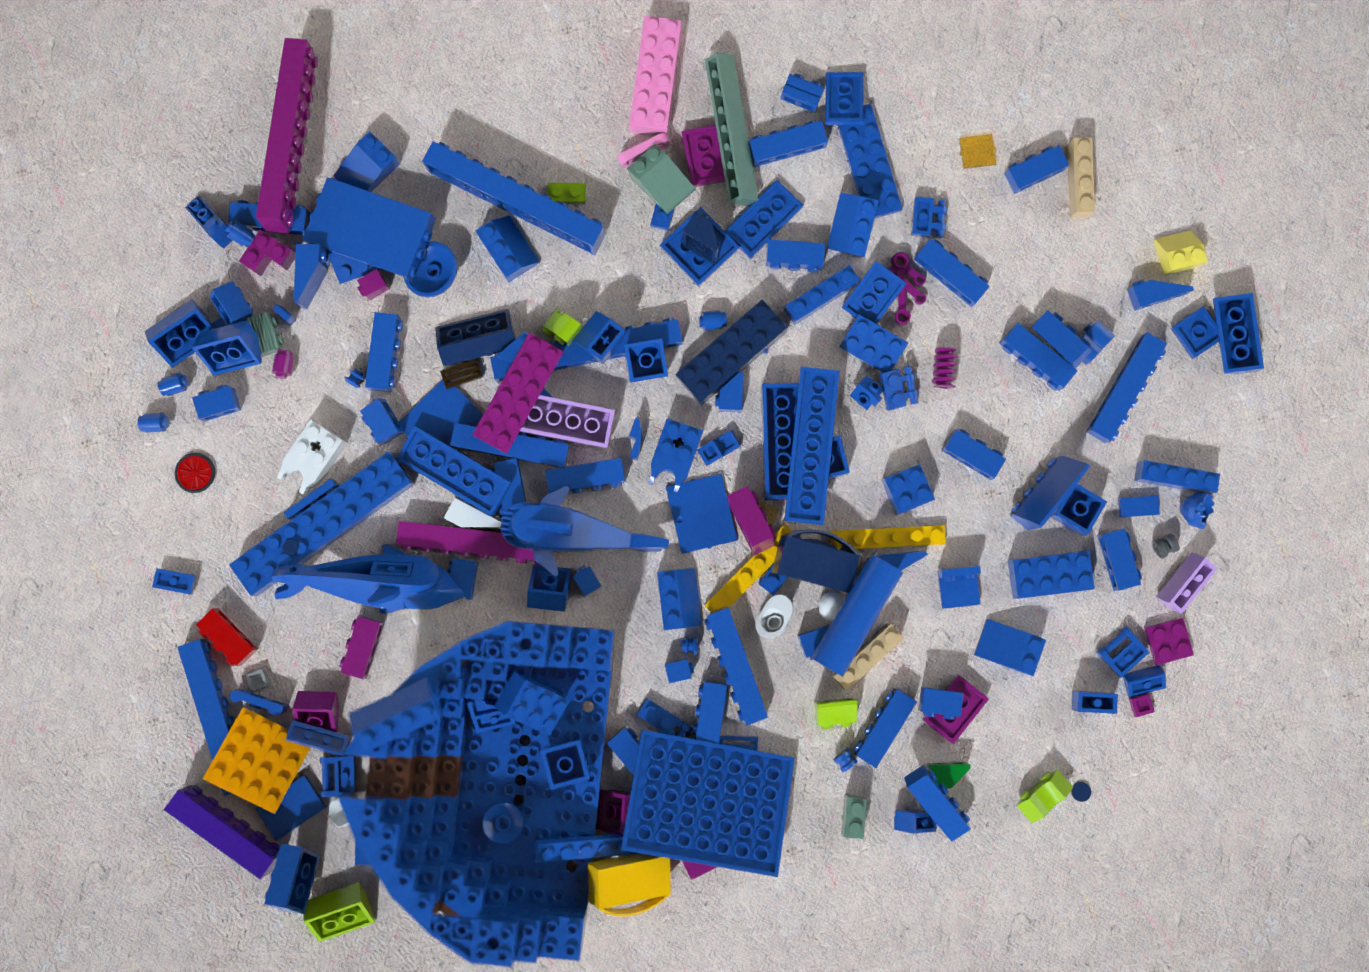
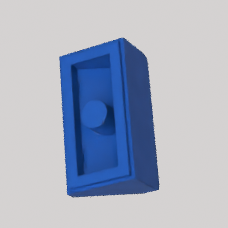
M1159 665L1129 672L1123 676L1129 698L1166 688L1165 672Z

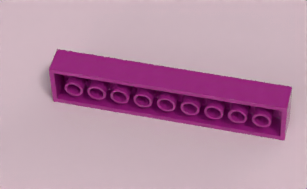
M284 39L256 218L264 229L269 232L289 233L290 227L293 226L294 222L292 212L296 208L295 192L299 189L298 173L302 171L300 160L301 155L303 156L305 151L303 141L307 137L306 122L310 119L309 103H312L313 100L311 90L312 86L315 85L314 70L318 67V58L306 39Z

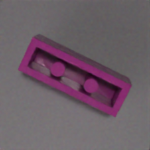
M358 616L357 619H354L351 626L353 633L351 638H348L345 646L347 649L346 656H343L340 662V668H342L340 673L360 679L367 678L384 622L364 616Z

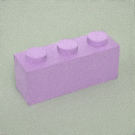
M1191 552L1156 598L1167 608L1182 614L1217 568L1206 557Z

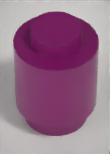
M277 350L272 368V373L275 374L276 378L287 379V376H291L294 362L292 352Z

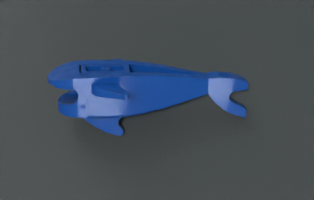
M568 486L545 495L539 503L521 502L510 506L503 514L501 520V531L506 542L515 548L532 550L535 561L553 576L558 574L553 552L625 548L642 552H660L662 549L669 548L668 539L629 533L587 514L560 506L569 492Z

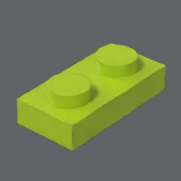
M548 183V196L556 203L561 201L563 203L586 204V183Z

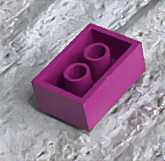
M746 486L727 495L729 507L753 555L755 556L775 546L774 539H776V533L771 523L767 525V515L763 507H758V497L755 491H750L749 487Z

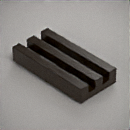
M476 359L440 371L446 390L483 378ZM471 366H475L474 368H471V369H468V370H465V371H462V372H459V373H456V374H453V375H450V376H447V377L445 376V375H447V374H450V373H453V372H456V371H459V370H462V369H465V368H468V367H471ZM477 372L476 375L448 384L449 380Z

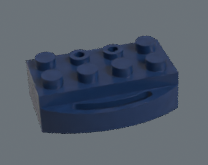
M814 529L797 530L781 535L771 573L848 593L853 585L860 555L848 542L830 532ZM803 533L824 535L838 542L841 548L837 549L833 545L821 540L801 539L800 536Z

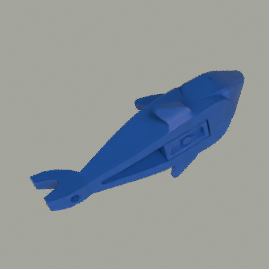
M388 544L382 545L384 554L359 556L311 566L289 564L274 569L272 574V581L285 583L276 589L275 599L292 597L301 592L306 586L342 599L380 608L381 614L392 613L401 609H435L462 599L464 593L440 565L434 564L433 561L423 556L406 555L403 551Z

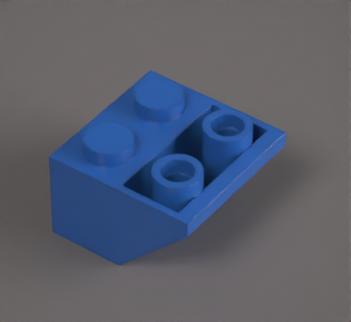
M596 311L572 341L601 364H604L626 336V330L609 317Z

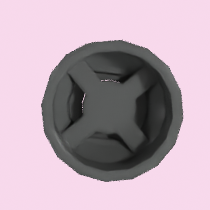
M1171 533L1165 535L1162 540L1157 539L1152 542L1155 553L1161 559L1167 557L1170 552L1175 553L1180 550L1177 539Z

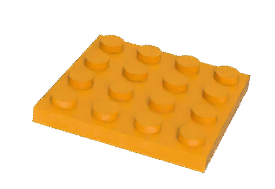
M243 707L203 779L275 814L311 747L285 741L288 729Z

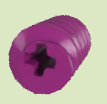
M935 349V353L938 355L934 357V360L938 363L933 365L936 371H933L932 375L937 377L932 379V383L935 384L934 387L942 389L956 388V385L951 384V381L957 380V378L951 376L957 373V370L952 369V366L958 365L957 362L953 361V359L959 358V355L954 354V351H957L956 349Z

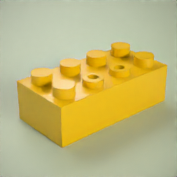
M640 853L588 863L589 903L606 914L620 917L637 915L650 910L671 894L670 859ZM645 900L644 902L629 908H610L614 906Z

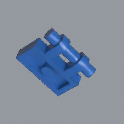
M914 198L912 236L930 237L931 230H935L936 238H943L944 231H946V224H944L945 215L947 214L946 200H939L938 206H933L934 198ZM933 213L937 214V223L932 222Z
M911 366L904 367V375L900 374V369L879 373L881 385L884 389L883 395L886 410L890 411L907 406L906 398H910L911 404L918 403L917 396L919 393L918 389L915 388V373H912ZM903 381L907 382L908 391L904 392Z

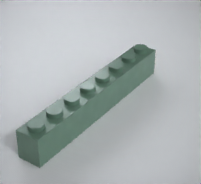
M717 52L706 58L705 64L729 205L747 206L758 201L735 60L734 55Z

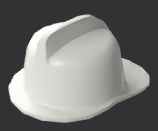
M775 595L768 600L756 620V630L759 635L768 639L779 636L786 631L793 613V605L788 597Z

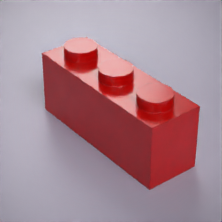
M212 608L196 624L199 628L198 632L204 638H209L213 642L211 644L213 648L218 652H222L226 656L225 660L232 666H242L258 650L219 608Z

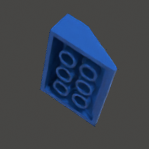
M1062 455L1056 458L1053 457L1046 465L1048 469L1036 477V484L1033 488L1030 486L1024 492L1023 496L1025 498L1021 503L1018 501L1012 507L1013 513L1010 517L1027 530L1042 528L1091 467L1089 464Z

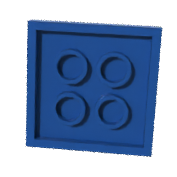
M702 207L695 212L706 214L710 221H712L718 245L717 263L715 265L683 246V230L693 214L660 244V248L698 287L740 249L733 239Z

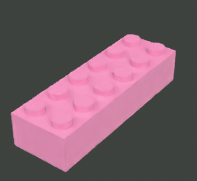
M644 16L629 124L631 133L654 136L661 133L668 134L681 36V20Z

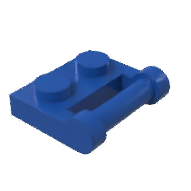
M1126 626L1105 647L1099 648L1096 651L1098 656L1106 662L1119 678H1122L1150 653ZM1128 638L1130 642L1111 658L1108 654L1124 639Z
M355 755L320 757L323 785L321 797H339L345 794L356 793ZM330 763H334L335 790H331Z

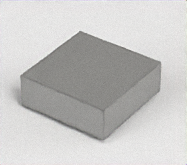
M265 667L245 674L251 693L271 686Z

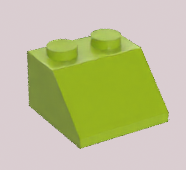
M854 698L814 702L816 725L818 727L821 726L822 729H832L833 725L841 724V727L853 726L852 723L857 722V700Z

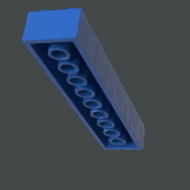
M432 141L422 160L429 173L596 255L605 238L602 222L595 218H592V220L586 218L585 214L579 210L572 211L568 209V206L561 201L557 203L552 201L551 197L545 193L538 194L534 192V189L529 185L524 184L522 186L518 184L517 180L511 176L504 177L500 175V172L495 168L490 167L488 169L484 167L483 163L477 159L470 160L466 158V155L461 151L456 150L454 152L449 149L448 145Z
M388 451L234 560L229 566L249 595L259 596L277 583L272 581L274 569L289 564H304L415 484L394 454ZM288 540H293L298 545V551L294 555H286L283 552V544Z

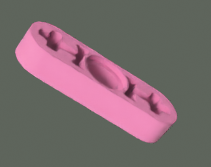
M666 133L658 134L622 152L618 156L621 166L623 168L629 167L654 144L661 150L667 148L670 145V140Z

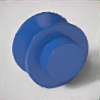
M356 368L353 371L349 369L351 374L349 377L344 376L345 381L355 388H360V380H366L363 378L364 373Z
M687 636L686 640H682V651H686V655L688 652H693L694 655L698 653V639L696 636H694L693 640H689Z

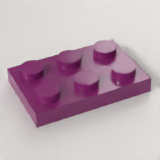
M716 125L682 131L691 184L694 187L725 182Z
M959 674L955 676L945 690L963 693L961 717L955 716V720L943 718V714H935V717L924 716L922 718L925 723L951 744L957 741L989 700V698Z

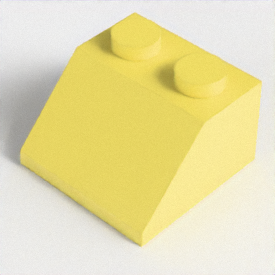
M1192 231L1154 239L1164 276L1198 268L1208 262L1203 243Z

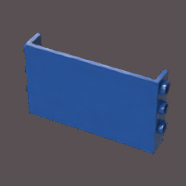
M327 177L322 192L317 196L316 207L310 214L308 227L303 231L302 241L306 244H319L326 250L403 276L412 282L413 277H416L418 273L419 262L425 256L426 244L432 238V229L436 218L430 212Z

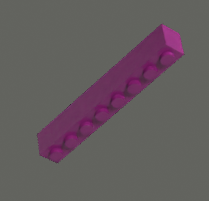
M403 521L398 522L396 544L401 545V549L412 550L413 547H420V551L432 552V549H439L441 554L451 555V551L458 552V556L470 557V553L478 554L477 558L489 559V556H497L496 560L508 561V558H514L517 563L527 564V560L535 561L532 550L511 546L506 542L502 533Z

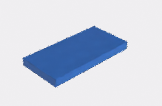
M776 180L758 198V201L752 203L725 232L740 247V250L751 259L768 242V239H772L804 205Z

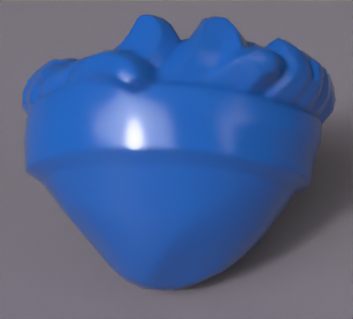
M1194 493L1182 501L1180 513L1189 526L1199 529L1205 528L1209 514L1214 512L1212 508L1214 506L1213 497L1210 493Z

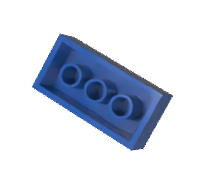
M1090 551L1007 561L1013 599L1095 589Z

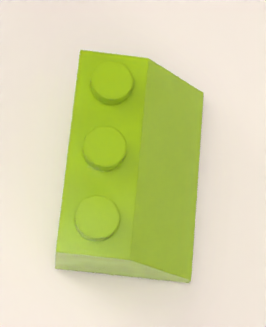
M359 882L309 899L305 914L303 915L304 923L319 942L375 923L367 893Z

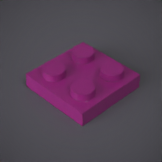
M1184 618L1144 627L1154 665L1194 656Z

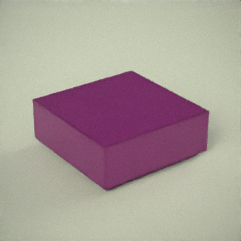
M1149 693L1129 698L1134 717L1155 712Z

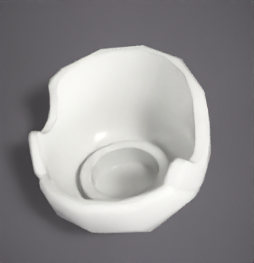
M835 591L825 593L819 601L820 616L825 621L832 622L845 597Z
M338 798L332 800L329 806V814L333 824L337 828L349 826Z

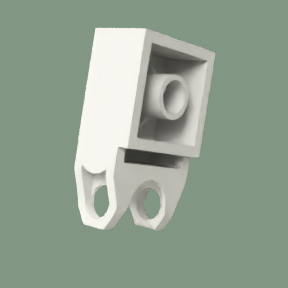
M310 420L283 459L277 478L284 481L293 472L300 471L303 475V481L299 492L306 495L328 473L347 445V442L318 423ZM317 444L321 446L320 450L315 448Z

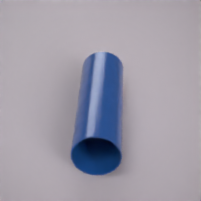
M871 554L811 659L844 677L903 572Z

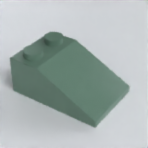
M656 144L627 167L631 179L667 214L696 190L667 154Z

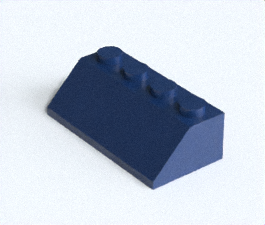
M509 309L435 327L437 350L443 366L455 365L459 362L471 361L483 356H491L502 352L516 340Z

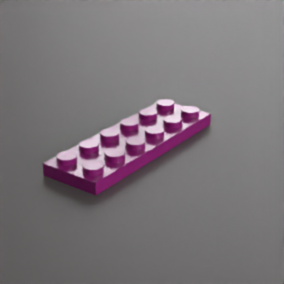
M529 333L472 435L507 454L564 352Z

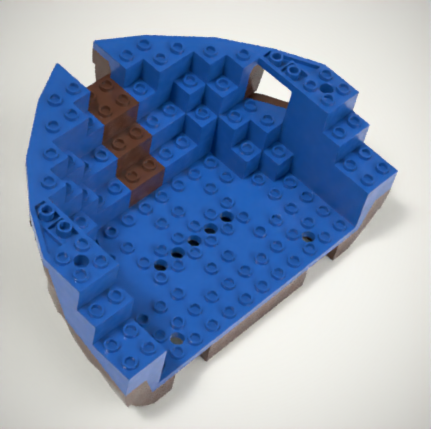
M506 621L466 638L417 668L394 691L396 692L427 678L442 710L443 717L363 754H360L354 739L344 751L345 755L370 757L366 792L345 794L338 798L355 842L390 896L429 935L469 963L513 967L515 961L536 963L538 957L580 961L589 905L588 863L592 862V858L535 863L533 853L535 840L596 836L607 731V712L613 673L615 630ZM515 671L560 692L570 701L551 735H547L518 721L513 725L477 733L467 705V698L497 701ZM585 701L593 703L594 708L591 712L584 711L583 703ZM522 735L530 737L531 742L529 745L524 746L520 743ZM581 737L591 775L590 779L550 790L540 751L541 748ZM523 754L529 760L528 764L524 766L518 763V757ZM522 774L526 777L525 785H518L516 783L517 775ZM520 794L524 797L522 805L514 803L513 798L515 795ZM498 803H509L515 806L523 817V828L520 835L514 841L507 844H498L491 841L483 830L485 813L490 807ZM501 819L500 824L506 826L507 820ZM568 861L576 862L577 869L575 871H569L566 868Z

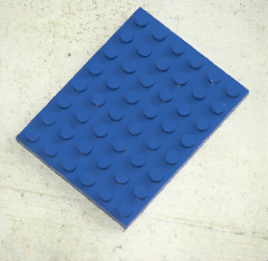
M641 730L621 850L778 877L795 758Z

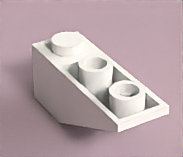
M454 498L444 516V519L462 528H501V517L495 515L493 518L482 510L470 506V503L462 498L460 500Z

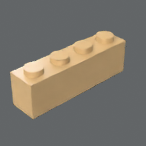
M1073 138L1067 145L1070 218H1089L1095 212L1092 138Z
M887 624L859 649L844 677L837 673H833L831 676L844 690L848 691L896 647L904 637L892 624Z

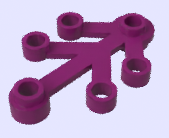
M903 252L893 255L891 258L892 266L888 269L893 273L897 271V276L907 283L898 295V311L895 314V321L899 325H906L911 319L910 312L906 310L905 290L914 298V302L917 305H922L926 301V295L920 293L905 279V272L914 279L913 282L918 287L924 285L926 278L909 265L910 259ZM901 259L903 265H898L897 260ZM916 278H922L923 282L918 283ZM922 296L923 302H919L917 297ZM899 315L905 316V321L899 320Z

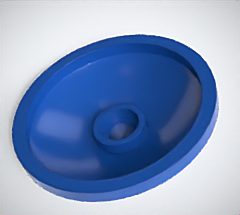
M427 242L425 256L419 262V270L416 277H413L412 282L404 277V281L413 293L421 297H436L444 293L452 285L457 274V260L454 253L449 247L440 242Z

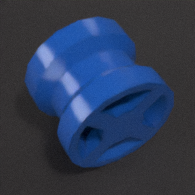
M848 748L833 759L835 763L840 765L842 773L852 768L858 762L856 758L851 756V751Z

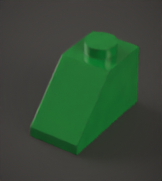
M967 762L928 763V771L931 769L937 777L936 781L939 784L943 783L946 789H952L971 768V764Z

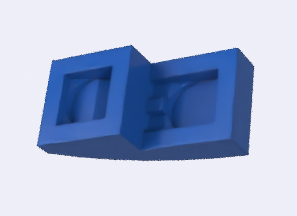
M635 418L629 434V438L635 440L630 458L638 461L642 433L640 421L638 418Z
M730 430L697 449L706 466L738 449L741 445L733 431Z

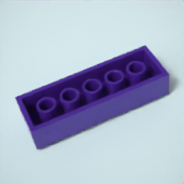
M190 785L177 790L164 808V811L258 879H262L272 872L275 868L276 856L280 850V845L275 842H269L265 839L266 836L262 832L251 829L250 824L245 820L237 819L230 809L219 806V802L216 799L202 793L203 790L198 786Z

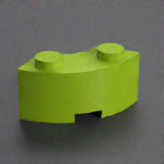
M555 309L541 326L543 328L541 331L549 338L553 336L561 345L565 343L570 346L573 342L572 340L583 327L565 312L562 315L559 309Z
M1058 769L1052 773L1049 771L1044 773L1040 778L1041 781L1030 790H1025L1019 796L1021 800L1016 806L1031 823L1044 818L1053 807L1066 799L1071 792L1073 786Z

